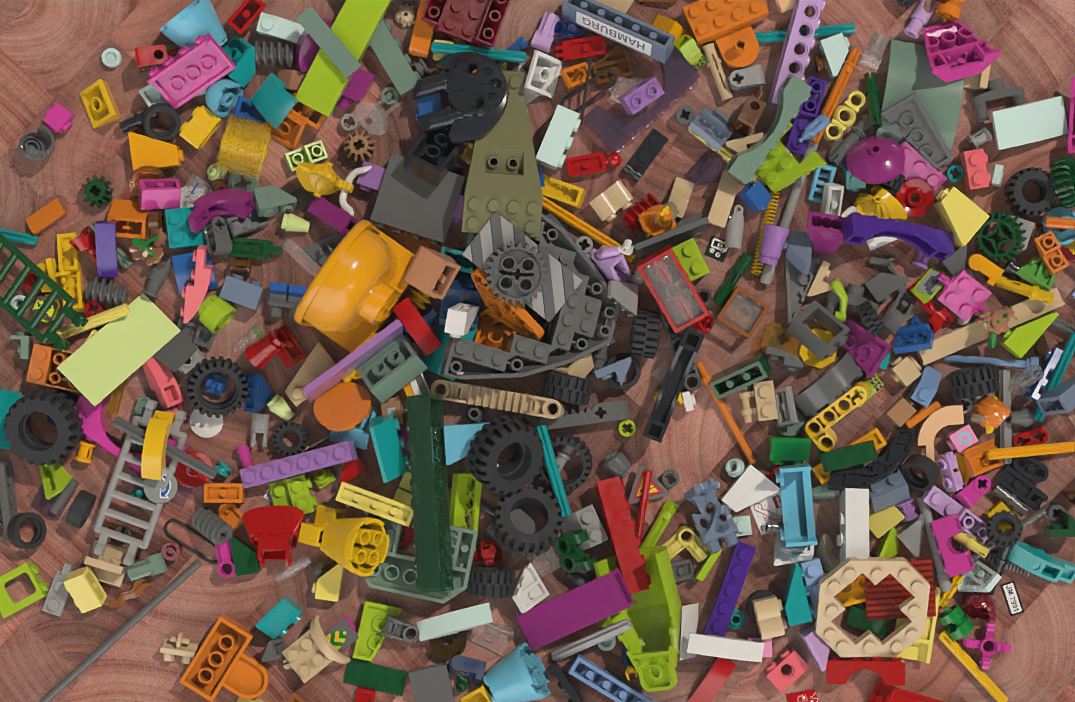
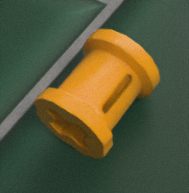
M81 440L78 455L74 459L84 463H91L93 448H96V444Z

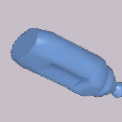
M823 113L817 116L805 127L799 142L802 143L803 140L816 137L829 125L830 120Z

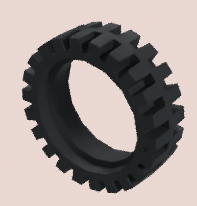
M555 434L549 437L552 448L558 445H568L573 447L582 459L580 473L575 478L562 480L564 490L569 492L583 485L589 477L593 463L592 454H590V449L586 446V443L580 440L581 438L573 437V434ZM542 456L543 464L538 469L540 470L538 473L539 479L544 481L545 486H550V489L553 490L544 457Z

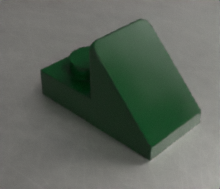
M1062 511V524L1051 523L1050 526H1044L1043 535L1049 538L1075 537V520L1068 513Z

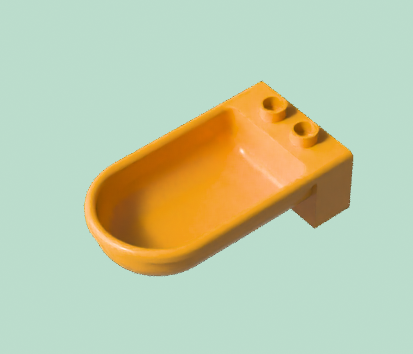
M359 221L334 249L309 285L296 308L294 320L302 326L315 327L352 353L378 333L392 313V308L399 303L411 286L403 280V277L415 255L381 232L369 221Z

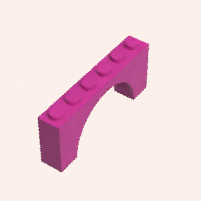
M82 394L74 407L75 409L79 408L81 412L79 418H83L84 424L80 428L84 429V437L91 442L96 441L99 443L100 449L106 453H113L116 455L115 459L118 460L122 446L111 437L104 419L105 405L109 395L94 406ZM170 437L167 443L176 447L178 439ZM184 445L183 452L185 453L189 449L187 445ZM129 450L128 454L142 458V453ZM166 455V467H169L172 458ZM125 461V463L132 467L131 470L134 473L141 475V466Z

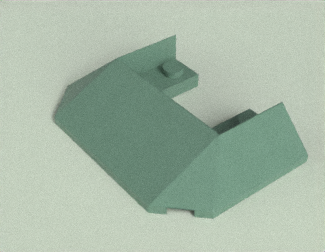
M365 511L364 517L381 520L384 523L383 526L386 534L389 535V548L383 564L379 563L373 571L374 574L364 577L370 588L443 604L467 589L478 531L464 526L458 527L440 523L434 558L431 559L399 552L398 547L403 525Z

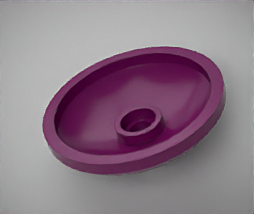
M868 137L856 142L849 149L846 164L851 175L859 181L869 184H881L893 180L902 172L905 165V154L901 146L889 138Z

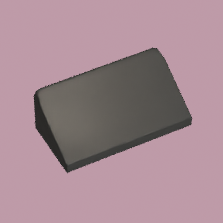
M283 638L268 642L262 662L285 657L282 654L285 650Z

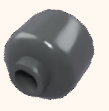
M615 450L604 458L603 467L610 478L619 476L621 480L629 475L628 470L631 468V463L623 452Z

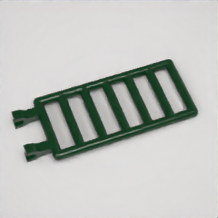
M0 233V252L5 247L12 253L0 270V283L17 259L25 265L4 297L0 296V306L39 342L47 344L50 340L59 351L63 349L67 351L72 344L55 331L66 316L76 327L80 325L85 327L89 320L72 308L76 301L70 294ZM32 271L39 278L16 310L9 302ZM47 284L52 289V292L31 322H29L22 315L43 285ZM59 295L66 301V304L43 335L36 327Z

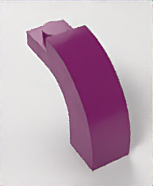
M327 17L322 18V20L331 29L333 25L331 24V20ZM306 30L300 35L295 49L296 69L300 72L309 71L319 48V45Z
M221 189L201 196L193 202L194 211L188 216L190 229L192 232L198 233L210 220L221 215H234L245 219L256 208L253 193L241 189Z

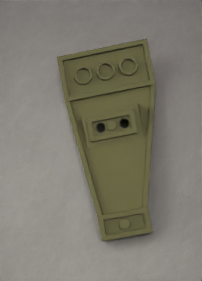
M502 70L507 80L510 95H508L506 109L499 122L487 134L474 140L464 191L461 231L479 233L494 213L497 212L526 236L539 237L543 195L524 96L526 72ZM492 158L497 159L495 165L490 164ZM511 160H516L515 166H510Z

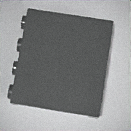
M391 154L370 220L374 222V226L383 229L385 226L393 228V232L402 235L403 232L411 234V238L421 240L423 237L429 239V243L440 246V243L445 244L466 178L448 172L438 187L404 170L405 157Z

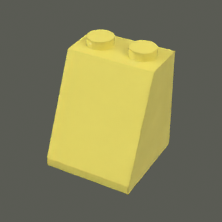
M955 187L942 189L935 197L937 201L934 203V206L946 231L953 233V243L956 248L965 246L989 218L987 213Z

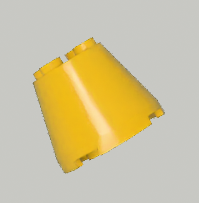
M375 518L335 519L331 522H326L324 525L320 550L353 574L367 577L374 574L373 571L379 563L383 564L389 548V535L385 532L384 523Z

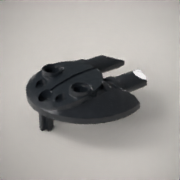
M458 52L445 56L436 62V68L440 73L417 80L413 100L443 91L448 93L449 101L452 104L447 105L446 108L423 114L416 118L427 132L452 126L449 132L452 144L471 142L493 129L501 119L506 109L508 95H510L507 80L500 67L489 57L476 52Z

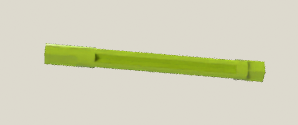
M670 499L666 500L639 549L654 547L679 506L677 503ZM608 618L596 622L603 628L610 625Z

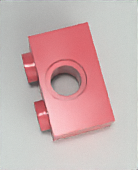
M787 648L780 654V659L776 663L773 661L766 667L764 674L783 693L810 666L793 648L790 650ZM785 664L790 665L788 673L781 672V668Z

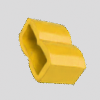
M204 105L198 106L192 112L191 116L193 118L181 126V133L179 134L199 151L223 122L221 118Z

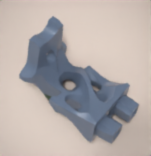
M713 478L693 485L689 491L683 493L684 498L687 501H691L696 507L698 515L692 514V519L702 546H707L711 554L721 551L718 541L722 539L725 540L728 548L738 544L736 536L738 527L727 505H721L717 500L715 491L720 488L719 481H714ZM709 504L714 507V511L710 514L706 512V507ZM721 514L726 517L725 522H721L719 519ZM701 519H702V521L704 522V524L706 525V528H703V527L701 526V524H700V520H701Z

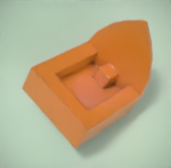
M220 504L218 516L231 525L233 531L244 522L242 518L244 514L235 504Z

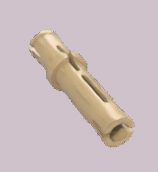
M714 43L703 46L702 49L708 61L707 67L711 69L721 100L725 101L732 98L733 95L721 66L722 60L718 58Z

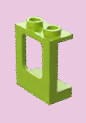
M31 561L26 562L0 577V613L3 618L48 595V585L38 575L40 572L35 563L32 564ZM22 573H27L36 588V592L15 603L5 588V583Z

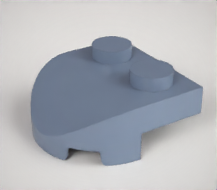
M705 107L690 123L688 128L691 129L694 135L702 138L709 147L718 151L733 133V129L729 128V120L721 112L715 109L712 112L707 111L708 109Z

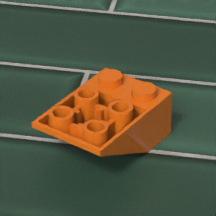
M34 344L26 381L81 393L57 368L74 351H66L64 349L59 351L53 346Z

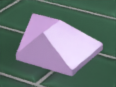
M815 626L800 631L799 633L816 665L822 672L825 671L830 646L816 634Z

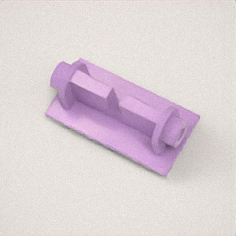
M953 451L936 455L937 466L940 469L942 484L946 492L962 489L964 483L960 471H953V469L959 467Z

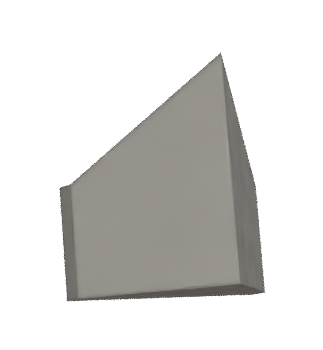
M613 280L609 281L607 297L609 299L614 298V303H619L622 311L627 310L628 317L637 316L639 285Z

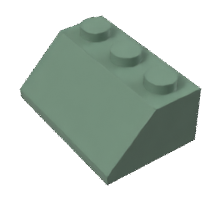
M401 334L358 367L357 370L369 390L383 403L428 367L407 338Z

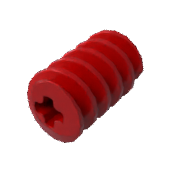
M650 193L647 194L648 200L642 197L640 199L641 204L638 202L634 203L635 209L631 206L628 207L629 214L625 211L622 212V220L632 234L634 233V226L638 229L641 228L640 221L638 220L639 215L652 206L660 205L657 199Z

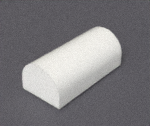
M824 183L820 213L840 216L845 186L837 183Z

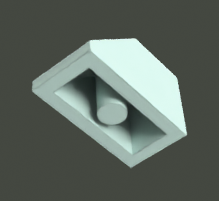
M843 33L820 40L818 43L821 54L826 58L830 79L838 75L849 51L850 44L847 37L843 36Z

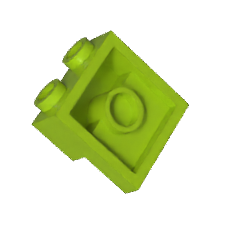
M306 474L268 484L274 506L297 507L304 514L316 511L317 499L315 495L312 496L310 488H313L311 478L307 477Z

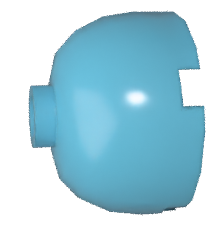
M229 78L217 80L206 89L205 101L208 108L219 117L229 116L231 108L236 105L238 96L243 97L241 85Z

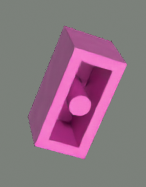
M139 179L138 199L141 210L180 208L181 186L179 180Z

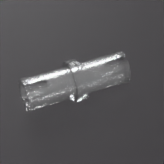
M303 554V556L292 562V566L287 564L285 568L273 576L277 583L281 585L290 577L297 576L298 572L311 565L312 561L307 554Z

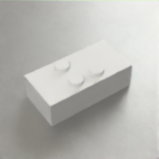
M845 488L840 493L841 496H839L840 535H837L836 538L837 546H840V564L848 557H857V559H868L869 489Z

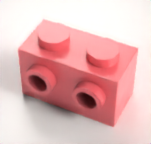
M983 149L960 153L961 167L964 170L963 181L965 191L989 187L991 176L986 169V164H988L987 153H984Z

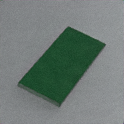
M350 658L351 661L347 663L344 683L399 696L403 695L407 671Z

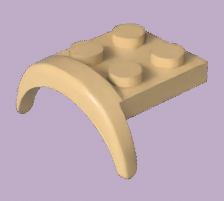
M316 615L311 620L310 630L282 652L304 684L333 661L341 664H347L351 661L349 657L341 654L326 638L319 623V615Z

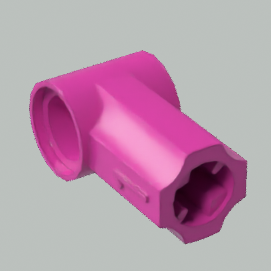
M230 539L221 545L215 544L218 573L221 577L229 578L236 574ZM226 563L232 566L230 574L225 573L223 570V566Z

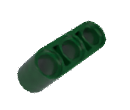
M874 440L819 453L824 472L878 459Z

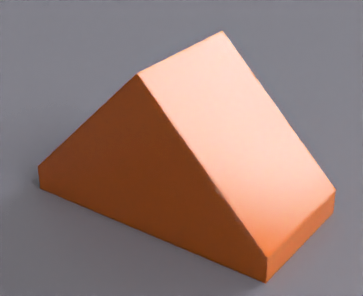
M586 62L560 71L559 76L568 92L586 82L588 70ZM590 71L589 80L593 77L591 71Z

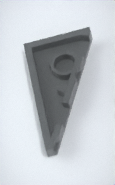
M811 258L808 275H803L788 259L784 260L787 326H790L792 320L797 317L817 269L822 262V258Z

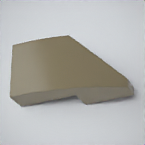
M827 533L821 536L816 554L825 573L831 572L839 565L831 553L835 545Z

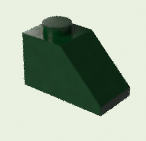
M237 536L231 537L230 544L236 576L262 571L257 557V550Z

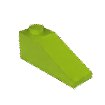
M1051 312L1011 330L1008 329L1001 336L1002 341L1000 344L1016 358H1022L1059 314Z

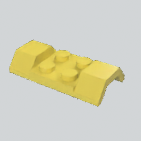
M933 585V588H930V591L933 590V594H929V597H934V600H929L928 603H934V606H928V609H934V612L927 613L925 634L896 657L930 664L941 594L940 587ZM907 589L901 590V592H909ZM911 595L900 596V599L909 598ZM897 614L895 630L909 620L905 614Z

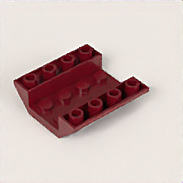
M428 0L421 20L437 32L473 46L494 47L511 0Z

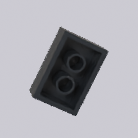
M451 126L431 132L425 130L406 154L404 170L438 187L465 151L467 142L452 144L449 137Z

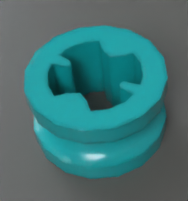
M953 165L947 168L945 176L949 182L956 183L963 179L964 170L959 165ZM954 169H957L956 172L959 173V177H955L956 179H953V175L950 174V171H954Z
M219 460V465H215L214 468L222 476L228 478V473L232 472L233 469L224 461Z

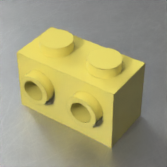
M89 565L69 572L63 581L65 589L71 594L75 605L79 607L82 613L102 606L107 598L105 591Z

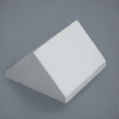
M535 50L524 91L553 99L563 62Z

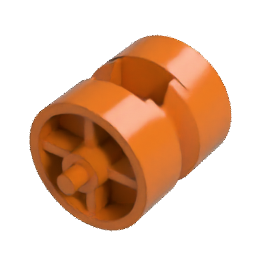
M942 0V2H938L934 13L942 17L943 22L947 20L958 21L962 11L960 6L964 5L966 0Z

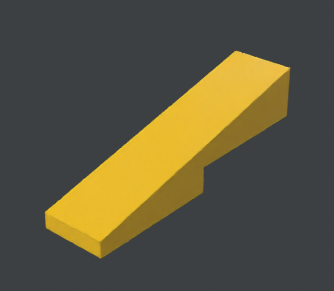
M543 174L545 187H541L543 196L578 209L581 208L587 192L585 189Z
M77 233L57 234L58 265L63 264L64 271H70L71 275L66 276L67 283L62 284V288L75 299L76 303L72 308L78 313L85 312L79 253L69 243V241L77 237Z

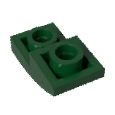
M852 605L845 624L885 636L891 618L885 615L867 616V613H874L875 611L870 612Z

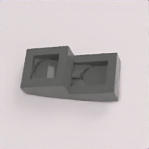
M178 319L176 326L181 330L180 334L196 345L211 349L216 333L213 334L207 327L192 322L183 323V319Z

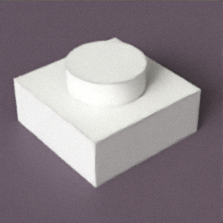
M689 391L681 392L685 411L694 410L693 406L696 405L694 394H690Z

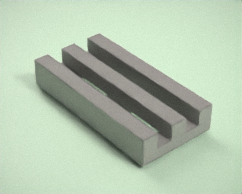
M792 386L774 390L778 427L785 428V426L798 424ZM782 410H784L786 422H784V416H783V411H782Z

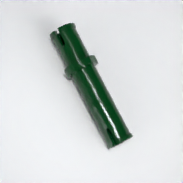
M869 72L864 75L866 85L864 94L868 101L871 129H876L875 122H877L878 129L882 127L878 96L880 93L877 87V75L875 72H871V80Z
M743 252L736 265L731 267L732 271L716 296L712 299L714 302L723 306L740 278L745 276V270L754 259L752 256Z

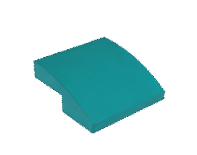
M271 72L251 100L265 120L277 129L298 100L284 89L286 84Z

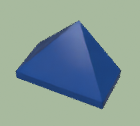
M246 373L248 395H246L244 412L259 413L275 394L261 374Z

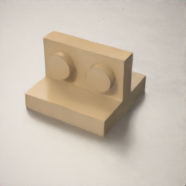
M95 539L91 553L85 557L84 564L89 565L98 581L122 587L127 571L126 565L122 563L128 548L107 542L105 552L100 556L93 553L98 543V539Z

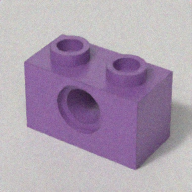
M647 77L619 96L618 100L627 114L634 115L665 94L655 77Z

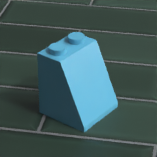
M490 422L444 425L446 465H451L467 456L468 450L471 449V440L474 441L476 432H480L482 426Z

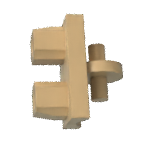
M179 632L178 637L171 636L170 639H164L163 645L160 647V653H163L164 661H174L175 655L182 656L181 662L183 664H191L199 644L190 642V639L184 638V632Z

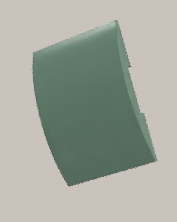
M891 39L884 75L885 81L880 112L915 92L950 153L957 128L965 78L947 83L932 73L925 45ZM881 114L882 127L878 129L877 125L875 126L874 137L889 138L900 145L906 138Z

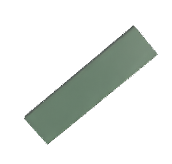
M311 6L296 18L347 79L362 67Z

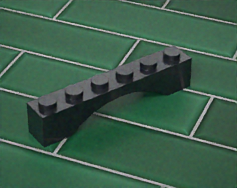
M685 328L642 436L659 443L662 442L684 382L705 337L704 334L690 328Z

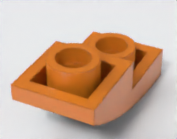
M1052 230L1034 239L1038 252L1051 276L1069 266L1068 261L1060 250L1061 245Z

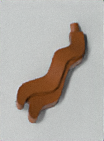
M144 577L137 579L130 590L121 592L116 600L105 601L104 605L120 607L126 600L140 597L144 589L150 587L151 584L142 583L146 580Z

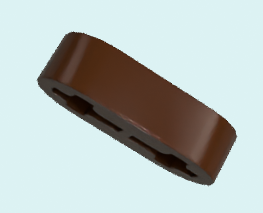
M151 210L148 214L149 229L162 228L164 225V210Z

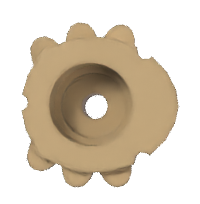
M405 4V6L400 5L399 10L395 12L394 18L397 23L402 24L403 28L406 25L411 27L412 23L415 24L416 12L414 6H409L408 4Z

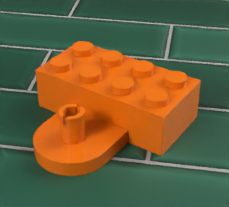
M698 0L682 7V15L698 47L715 41L723 61L735 69L747 68L756 61L759 54V43L751 25L768 18L769 11L764 0Z
M223 613L179 682L210 702L215 700L222 687L244 699H254L260 696L269 684V673L261 662L245 653L256 633Z

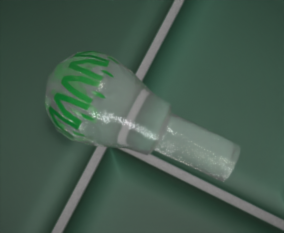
M261 325L251 326L243 336V339L232 346L233 351L237 353L245 346L251 345L265 336L264 328Z

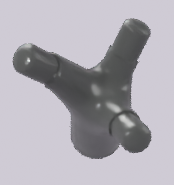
M895 256L889 259L870 257L869 264L881 266L889 270L893 275L897 274L891 267L893 266L891 262L896 260Z

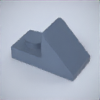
M631 357L594 371L597 379L601 377L603 381L612 377V372H615L620 385H622L632 361Z

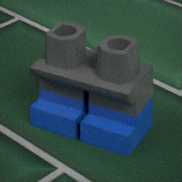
M270 282L268 305H271V316L282 317L283 307L290 308L288 318L294 319L296 308L308 287Z

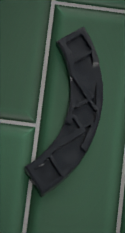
M897 427L896 434L888 450L877 460L869 463L868 466L860 469L831 471L828 490L860 489L878 483L888 477L907 458L915 441L917 429Z

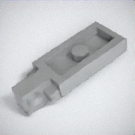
M67 562L64 564L62 571H57L42 611L59 617L62 616L70 595L65 589L63 581L68 573L72 572L74 564Z

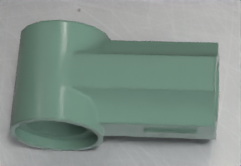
M161 552L135 562L131 566L126 565L131 581L168 571Z

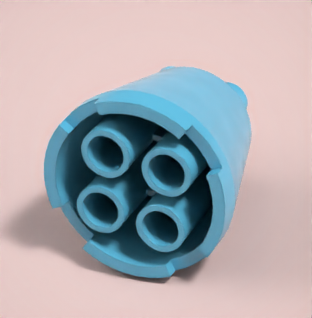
M211 0L193 1L160 28L166 37L181 48L186 45L189 47L198 36H204L207 33L214 38L220 47L228 40Z
M524 642L516 646L483 676L485 684L491 690L493 702H529L540 700L550 695V690H547V683L550 682L547 671L539 655L536 656L531 652V647L528 643Z

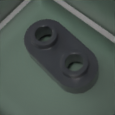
M1030 456L1012 458L1011 464L1013 469L1035 482H1043L1048 478L1049 470L1047 466ZM1020 459L1024 461L1022 466L1018 465ZM1036 469L1040 470V474L1038 476L1035 475Z

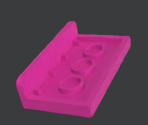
M207 33L204 36H198L189 47L187 45L182 47L176 56H170L162 63L163 65L159 68H152L148 72L146 82L148 84L152 83L176 110L235 69L236 65L214 38Z

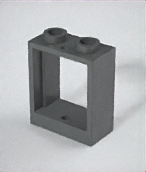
M815 300L792 320L787 332L819 359L823 360L827 356L831 357L836 352L837 346L840 345L842 347L847 342L850 328ZM812 318H815L835 335L828 344L805 326Z

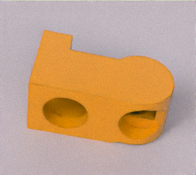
M979 254L970 255L966 260L967 267L987 277L985 283L991 287L995 285L1004 272L1003 269Z

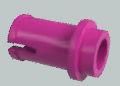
M247 444L236 447V454L238 453L243 469L255 466L249 451L250 447Z

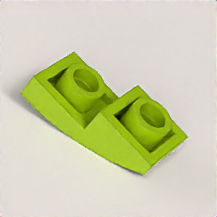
M322 140L283 155L290 173L296 171L298 163L316 164L329 158Z

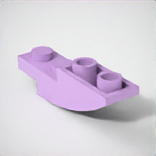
M935 485L922 496L921 500L943 517L957 513L963 532L977 537V540L983 544L989 538L986 535L987 524L961 506Z

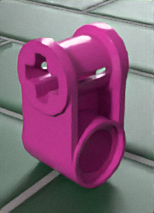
M983 474L972 477L962 489L954 493V496L966 509H969L990 489L991 481ZM979 479L983 481L984 485L982 487L978 486L979 483L977 481Z

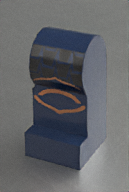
M456 655L448 662L447 669L450 674L472 678L471 683L479 685L483 681L487 662Z

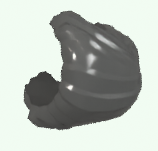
M46 125L38 127L37 131H40L41 134L36 132H30L27 135L23 134L19 140L18 147L21 156L32 161H40L48 158L54 152L55 138Z

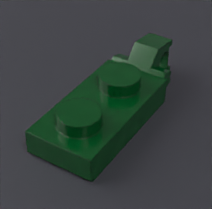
M230 237L233 246L231 253L228 254L229 257L272 259V254H283V247L273 246V241Z

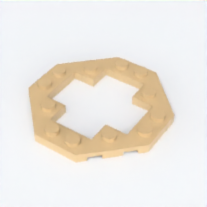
M848 557L819 581L815 632L840 657H896L925 634L930 584L904 557H896L895 559H885L884 557L857 559V557ZM862 573L874 585L891 573L912 594L899 605L900 610L909 620L882 641L870 630L854 641L833 621L835 617L845 610L844 605L835 595Z

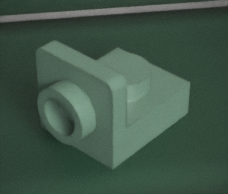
M16 332V335H10V339H21V343L18 345L20 359H31L34 336H28V332Z

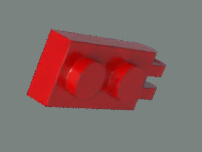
M602 35L560 42L561 46L553 47L554 51H562V53L555 54L554 56L556 59L563 58V61L594 57L607 53L604 36Z

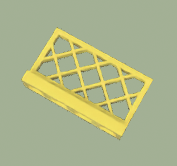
M346 482L341 483L336 497V501L408 527L416 512L415 507Z

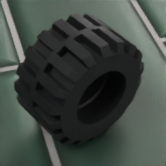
M1029 167L1014 173L1008 179L1009 183L1005 185L1007 192H1004V196L1008 198L1006 203L1011 205L1010 209L1012 211L1016 210V214L1026 217L1039 215L1049 210L1056 201L1054 199L1056 193L1053 191L1054 187L1051 176L1048 175L1049 172L1042 171V168ZM1026 181H1032L1039 187L1040 196L1035 203L1026 201L1022 195V187Z
M637 309V316H633L629 345L630 356L649 359L656 357L661 327L660 311Z
M994 364L971 366L953 371L947 375L952 398L954 399L982 396L995 392L1000 388Z
M550 370L546 372L541 394L548 398L586 406L589 404L594 382L589 379Z
M472 566L466 592L481 597H511L514 595L516 572L510 568L499 566Z

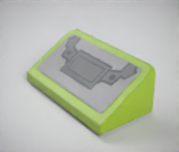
M931 266L911 292L925 304L943 286V283L936 279L937 275L941 272L948 278L951 275Z

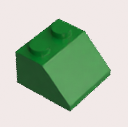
M767 437V460L772 461V464H784V461H792V464H803V461H808L811 438Z

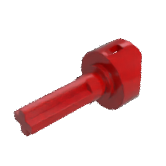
M87 226L81 230L80 237H75L69 243L77 253L86 250L89 256L97 263L96 245L94 244L96 240L95 233Z
M917 282L910 285L908 289L911 291ZM913 294L926 314L930 316L925 323L929 324L934 334L942 326L947 327L954 321V318L946 308L937 310L930 300L924 304Z
M494 539L481 542V548L474 552L473 562L483 560L486 566L502 562V551L495 544Z

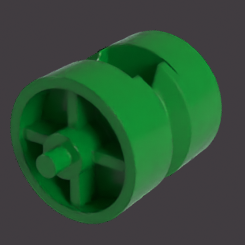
M954 604L949 608L944 606V611L938 616L941 624L944 627H948L947 632L954 641L962 637L967 639L969 637L967 634L974 628L972 622L968 617H964L965 613L959 604Z

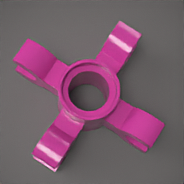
M985 621L984 635L979 637L978 640L963 638V646L978 648L981 651L979 667L982 669H990L991 655L997 651L1011 653L1012 645L999 643L993 639L995 623ZM991 641V647L988 650H984V643Z

